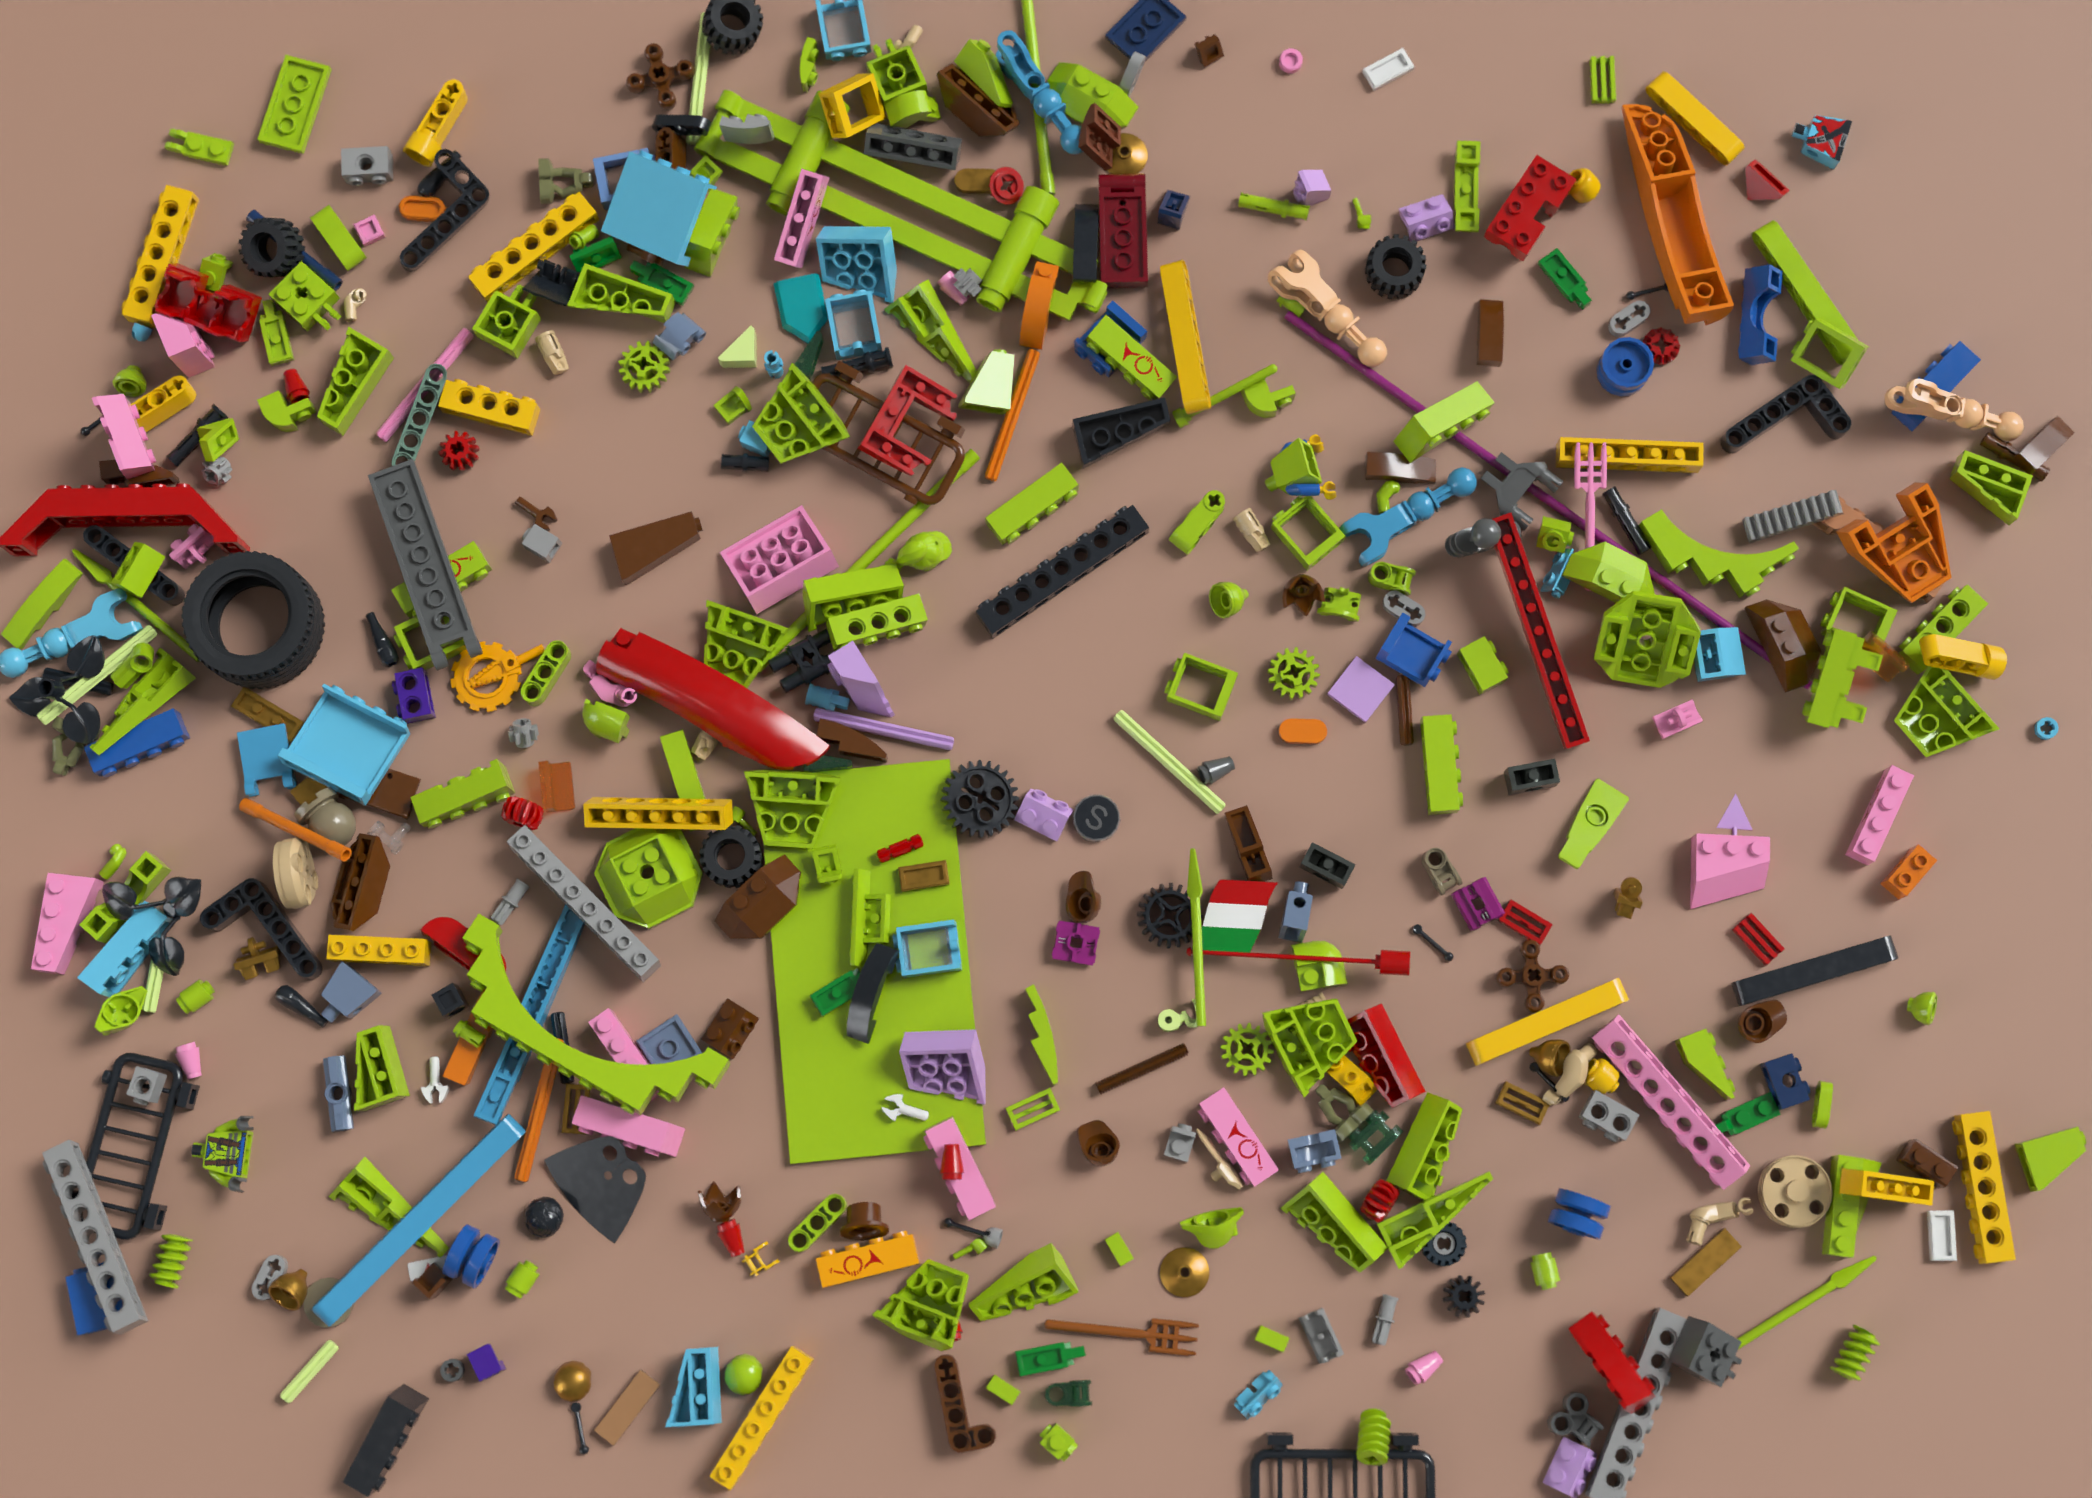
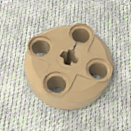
M299 838L278 841L273 851V872L279 898L287 909L306 908L311 905L318 889V876L315 871L309 843Z
M1798 1155L1784 1156L1774 1160L1763 1169L1758 1182V1198L1762 1209L1770 1220L1785 1227L1801 1228L1816 1223L1825 1215L1832 1200V1185L1825 1170L1815 1161ZM1807 1166H1811L1815 1171L1812 1179L1807 1178L1805 1175ZM1773 1169L1778 1170L1780 1173V1179L1777 1183L1770 1178V1172ZM1812 1201L1817 1202L1819 1205L1817 1214H1813L1810 1211L1809 1205ZM1777 1204H1781L1785 1210L1781 1218L1775 1214Z

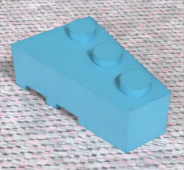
M718 1347L686 1349L678 1377L677 1390L671 1403L673 1405L665 1427L722 1423Z

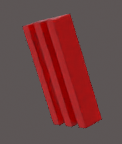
M1512 899L1504 909L1505 914L1498 919L1500 923L1528 940L1537 941L1539 945L1542 944L1553 925ZM1511 908L1516 909L1517 911L1521 912L1522 914L1545 927V929L1541 930L1540 928L1536 927L1535 925L1531 924L1530 922L1511 912ZM1506 916H1509L1510 918L1514 919L1515 921L1519 922L1520 924L1539 934L1540 937L1538 938L1534 936L1533 934L1529 933L1528 931L1509 921L1508 919H1506Z
M1752 913L1748 914L1732 929L1765 966L1785 949ZM1748 921H1750L1757 928V930L1770 942V944L1776 949L1775 951L1749 925ZM1742 927H1744L1753 936V938L1766 950V952L1769 954L1768 957H1766L1762 953V951L1741 930Z

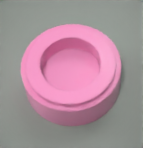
M1296 49L1284 50L1279 59L1280 68L1289 74L1299 71L1303 61L1301 53Z

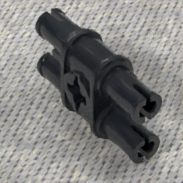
M827 628L813 636L806 635L801 641L791 646H786L787 648L781 654L767 660L773 673L792 663L797 666L796 672L779 680L785 693L802 684L809 685L811 681L830 673L827 666L830 663L828 655L833 652L825 656L819 653V648L831 642ZM804 654L809 659L812 658V665L808 661H804Z

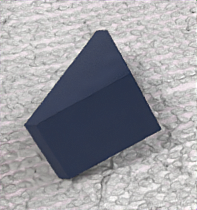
M1167 190L1159 208L1157 224L1180 230L1190 196Z

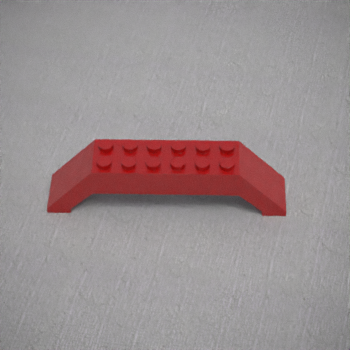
M184 483L176 484V487H167L164 484H152V487L129 484L127 488H119L118 485L113 484L104 485V488H95L93 485H81L80 488L58 485L56 489H47L0 537V547L12 556H37L38 550L62 528H87L91 525H98L101 528L179 527L197 524L198 526H203L214 536L213 542L225 553H245V551H250L247 543L194 488L190 487L189 484Z

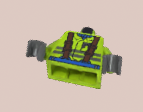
M240 1116L238 1119L230 1120L216 1127L214 1133H208L206 1143L194 1142L192 1145V1157L204 1158L203 1168L209 1170V1175L219 1184L234 1192L243 1193L244 1190L240 1189V1184L242 1181L247 1182L245 1178L248 1176L253 1132L251 1131L254 1130V1127H249L248 1122L250 1119H253V1116Z

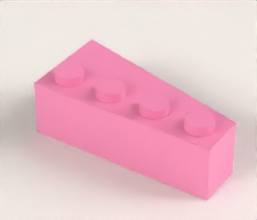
M47 873L31 969L39 972L65 974L77 947L76 943L80 933L84 931L79 924L88 916L90 910H93L96 896L103 887V881L96 878Z
M582 1095L571 1123L580 1126L578 1130L580 1132L593 1135V1132L596 1131L602 1133L601 1137L611 1136L624 1140L622 1145L637 1149V1146L640 1145L646 1147L644 1152L659 1156V1153L662 1152L676 1157L685 1128L649 1116L639 1115L636 1112L631 1115L620 1107Z

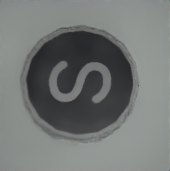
M1092 794L1082 798L1075 806L1073 812V825L1077 833L1083 839L1091 842H1101L1112 838L1118 831L1121 822L1120 810L1116 803L1109 797L1101 794Z

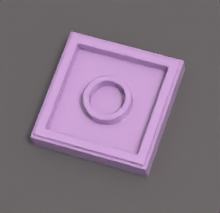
M1356 656L1327 695L1366 723L1395 684Z

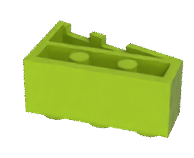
M717 189L710 190L700 210L685 251V256L691 258L688 267L685 266L686 269L711 277L725 240L730 234L732 223L737 220L740 213V207H737V196Z
M1965 450L1957 457L1949 479L2010 526L2019 517L2033 476Z
M378 1025L357 1032V1080H355L357 1094L354 1111H367L410 1096L390 1026Z

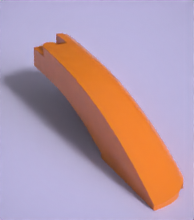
M1639 104L1622 105L1627 141L1644 215L1675 309H1680L1685 324L1704 321L1705 325L1715 323L1726 317L1734 308V304L1712 246L1697 188L1696 172L1682 135L1676 124L1665 114L1661 116L1652 111V107Z

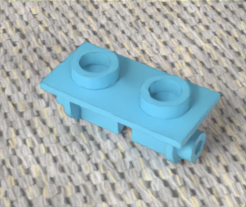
M1573 548L1565 549L1564 553L1557 552L1555 554L1553 565L1543 578L1541 592L1552 591L1551 595L1558 599L1561 595L1565 594L1570 580L1561 575L1571 554H1573Z
M1270 1370L1266 1373L1263 1371L1251 1383L1257 1389L1255 1393L1247 1387L1235 1399L1236 1402L1233 1405L1241 1411L1247 1420L1251 1416L1255 1417L1263 1408L1262 1405L1269 1399L1275 1398L1281 1391L1280 1388L1283 1384Z

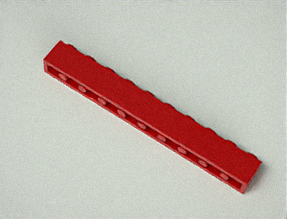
M1512 513L1493 518L1492 520L1497 522L1501 528V538L1494 547L1563 747L1568 749L1589 742V736Z

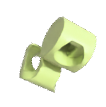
M1192 999V1003L1194 1004L1196 1010L1195 999ZM1166 1009L1158 1017L1159 1027L1166 1032L1179 1029L1183 1022L1189 1028H1198L1196 1019H1191L1186 1010L1178 1014L1174 1010Z

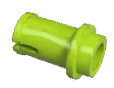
M588 225L579 232L571 233L569 243L574 249H583L585 244L599 237V231L595 225Z
M1281 296L1277 299L1280 307L1284 306L1299 318L1305 311V308L1296 300L1286 299Z
M460 1020L453 1030L456 1034L455 1037L458 1038L460 1036L475 1046V1048H478L486 1035L468 1025L469 1022L467 1020L465 1022Z

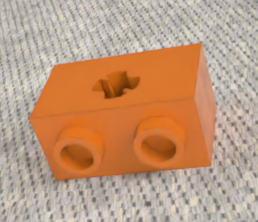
M1918 844L1910 848L1880 884L1900 900L1913 890L1937 862V859Z

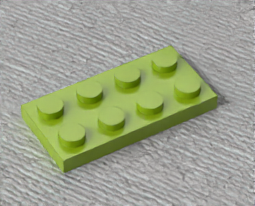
M285 55L257 139L259 143L304 154L332 70L330 66Z

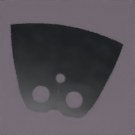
M611 1136L595 1138L580 1143L544 1159L557 1185L574 1208L596 1230L615 1243L629 1222L642 1195L646 1182V1174L642 1167L636 1161L630 1160L626 1156L625 1147L617 1138ZM608 1145L613 1146L617 1150L616 1159L611 1161L607 1160L603 1155V1149ZM632 1169L636 1172L637 1181L634 1184H628L624 1181L623 1172L625 1170ZM607 1171L612 1174L610 1180L604 1177V1173Z

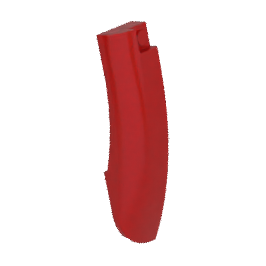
M620 628L610 642L605 641L599 652L596 662L597 674L627 688L634 689L635 692L659 703L721 742L724 747L762 765L780 770H793L795 766L803 764L808 766L814 763L830 748V745L802 724L738 682L699 660L641 632L635 635Z

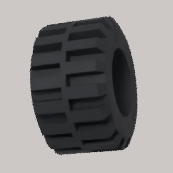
M710 0L702 21V27H704L703 35L708 36L706 41L709 45L713 43V48L716 51L722 49V53L726 55L728 52H731L732 55H737L738 51L743 54L747 51V48L751 49L754 43L757 42L763 26V13H760V5H755L756 0ZM725 15L736 16L743 22L745 28L741 30L729 29L722 23L721 17Z
M283 218L255 219L253 223H248L246 225L247 230H243L241 233L243 239H239V244L242 249H239V255H243L244 258L241 259L243 264H248L247 269L254 271V274L257 276L285 277L299 264V261L304 259V255H302V251H305V246H302L304 238L298 235L300 230L298 227H293L292 222L285 221ZM271 235L277 243V254L273 260L267 253V241Z
M1394 234L1392 239H1390L1389 235L1385 236L1383 241L1378 240L1375 243V247L1372 246L1367 258L1365 274H1367V283H1372L1371 289L1373 291L1379 290V296L1383 297L1386 294L1388 295L1387 299H1393V296H1397L1398 300L1402 299L1404 294L1408 297L1412 294L1413 290L1416 291L1426 270V256L1422 255L1423 249L1421 246L1416 247L1417 242L1414 239L1410 242L1408 241V236L1404 235L1403 239H1401L1399 234ZM1389 258H1398L1406 263L1409 272L1403 276H1392L1384 270L1382 263Z
M730 825L726 830L711 831L707 834L709 837L702 842L703 847L699 851L701 855L700 864L706 875L719 886L722 885L726 888L735 886L739 888L762 866L763 854L761 853L760 844L751 832L743 829L741 826L736 825V827ZM727 844H739L745 851L743 863L736 869H723L717 861L719 851Z

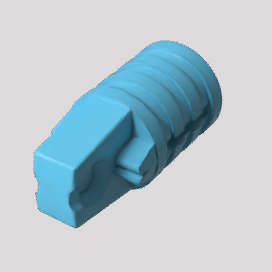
M814 684L809 685L805 700L806 705L810 704L830 711H834L835 708L847 710L850 702L849 698L840 696L839 691L814 686Z

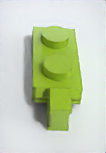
M272 299L262 301L265 314L260 315L261 319L259 321L270 365L274 366L294 361L285 317L282 311L276 310Z

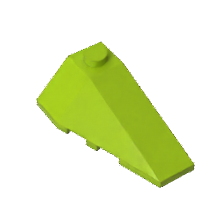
M1050 1243L1028 1254L971 1301L969 1308L980 1321L1010 1315L1012 1310L1026 1307V1310L1034 1309V1305L1048 1302L1049 1305L1056 1304L1079 1293V1290L1063 1257L1053 1244Z

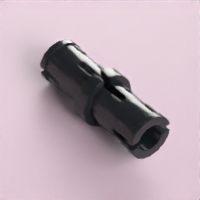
M743 453V455L722 454L721 469L742 470V472H747V470L769 472V456H749L748 453Z

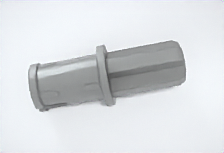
M517 878L506 896H502L503 900L492 914L491 919L499 925H503L514 908L519 907L517 904L530 887Z
M1386 1294L1382 1296L1378 1316L1375 1315L1377 1321L1372 1336V1342L1379 1345L1386 1344L1391 1323H1394L1392 1319L1399 1299Z

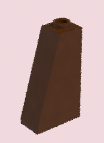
M691 511L609 535L623 583L625 585L632 583L701 539L699 532L703 531L699 517L695 518Z

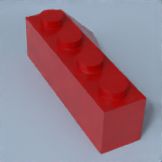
M1382 1003L1347 1019L1357 1039V1042L1349 1052H1353L1359 1059V1066L1364 1072L1367 1071L1372 1076L1375 1087L1391 1108L1426 1092Z
M1591 1311L1568 1329L1584 1353L1592 1359V1364L1598 1373L1608 1381L1606 1385L1618 1399L1620 1398L1621 1401L1619 1403L1622 1408L1632 1414L1656 1397L1652 1392L1655 1387L1647 1376L1642 1378L1638 1373L1637 1369L1640 1366L1632 1355L1627 1357L1622 1351V1348L1625 1346L1616 1334L1612 1337L1607 1328L1610 1325L1602 1314L1597 1316Z

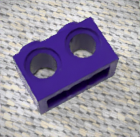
M422 667L394 673L395 681H392L394 694L399 697L400 704L396 705L399 718H402L407 724L436 718L427 671ZM409 680H415V687L411 690H406V683ZM416 702L420 703L419 710L415 713H410V706Z

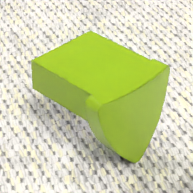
M737 386L714 404V408L729 425L746 411L752 410L746 394Z

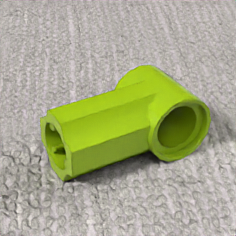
M138 643L133 647L132 653L110 675V678L118 687L128 689L142 673L151 669L154 657L153 647L147 643ZM138 656H144L147 659H140Z

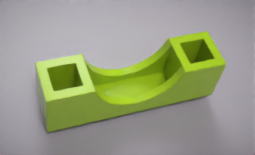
M147 851L129 869V875L124 884L130 886L137 895L135 904L137 905L143 903L172 871L155 855ZM104 902L96 906L79 925L94 939L106 944L128 919L120 920L112 916Z

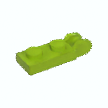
M173 128L169 130L170 136L185 140L184 146L173 142H166L165 148L167 150L183 154L185 157L225 166L229 165L234 148L232 141L193 132L186 133Z

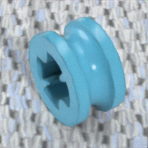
M2045 717L2036 722L2034 731L2038 738L2048 740L2058 733L2059 727L2054 719ZM2045 723H2048L2047 726L2051 725L2052 727L2048 735H2045V731L2042 732L2040 729Z

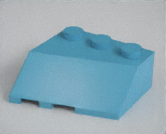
M824 226L816 237L822 281L846 289L854 288L871 291L872 297L876 295L885 298L886 302L893 303L897 266L891 227Z

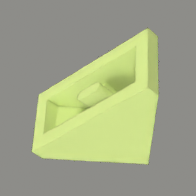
M752 326L743 332L718 357L719 363L723 368L757 367V335Z

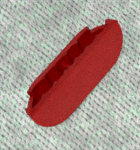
M434 918L421 928L422 934L431 938L434 941L433 945L468 971L481 954L476 955L466 948L467 944L463 940V936L468 928L453 918ZM501 954L504 968L506 971V962L503 955Z

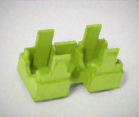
M1832 627L1831 632L1826 631L1823 640L1826 650L1824 655H1821L1817 669H1820L1818 679L1814 678L1810 690L1812 693L1810 701H1805L1802 714L1807 722L1827 728L1829 726L1838 728L1841 718L1863 723L1867 707L1846 701L1847 697L1844 696L1849 694L1855 674L1852 670L1856 669L1857 666L1879 671L1883 655L1862 649L1864 638L1857 637L1855 633Z

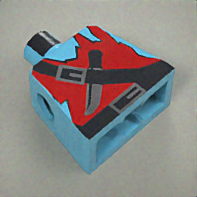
M1816 115L1811 120L1809 126L1796 123L1792 137L1804 140L1801 148L1803 155L1831 169H1835L1840 162L1852 121Z

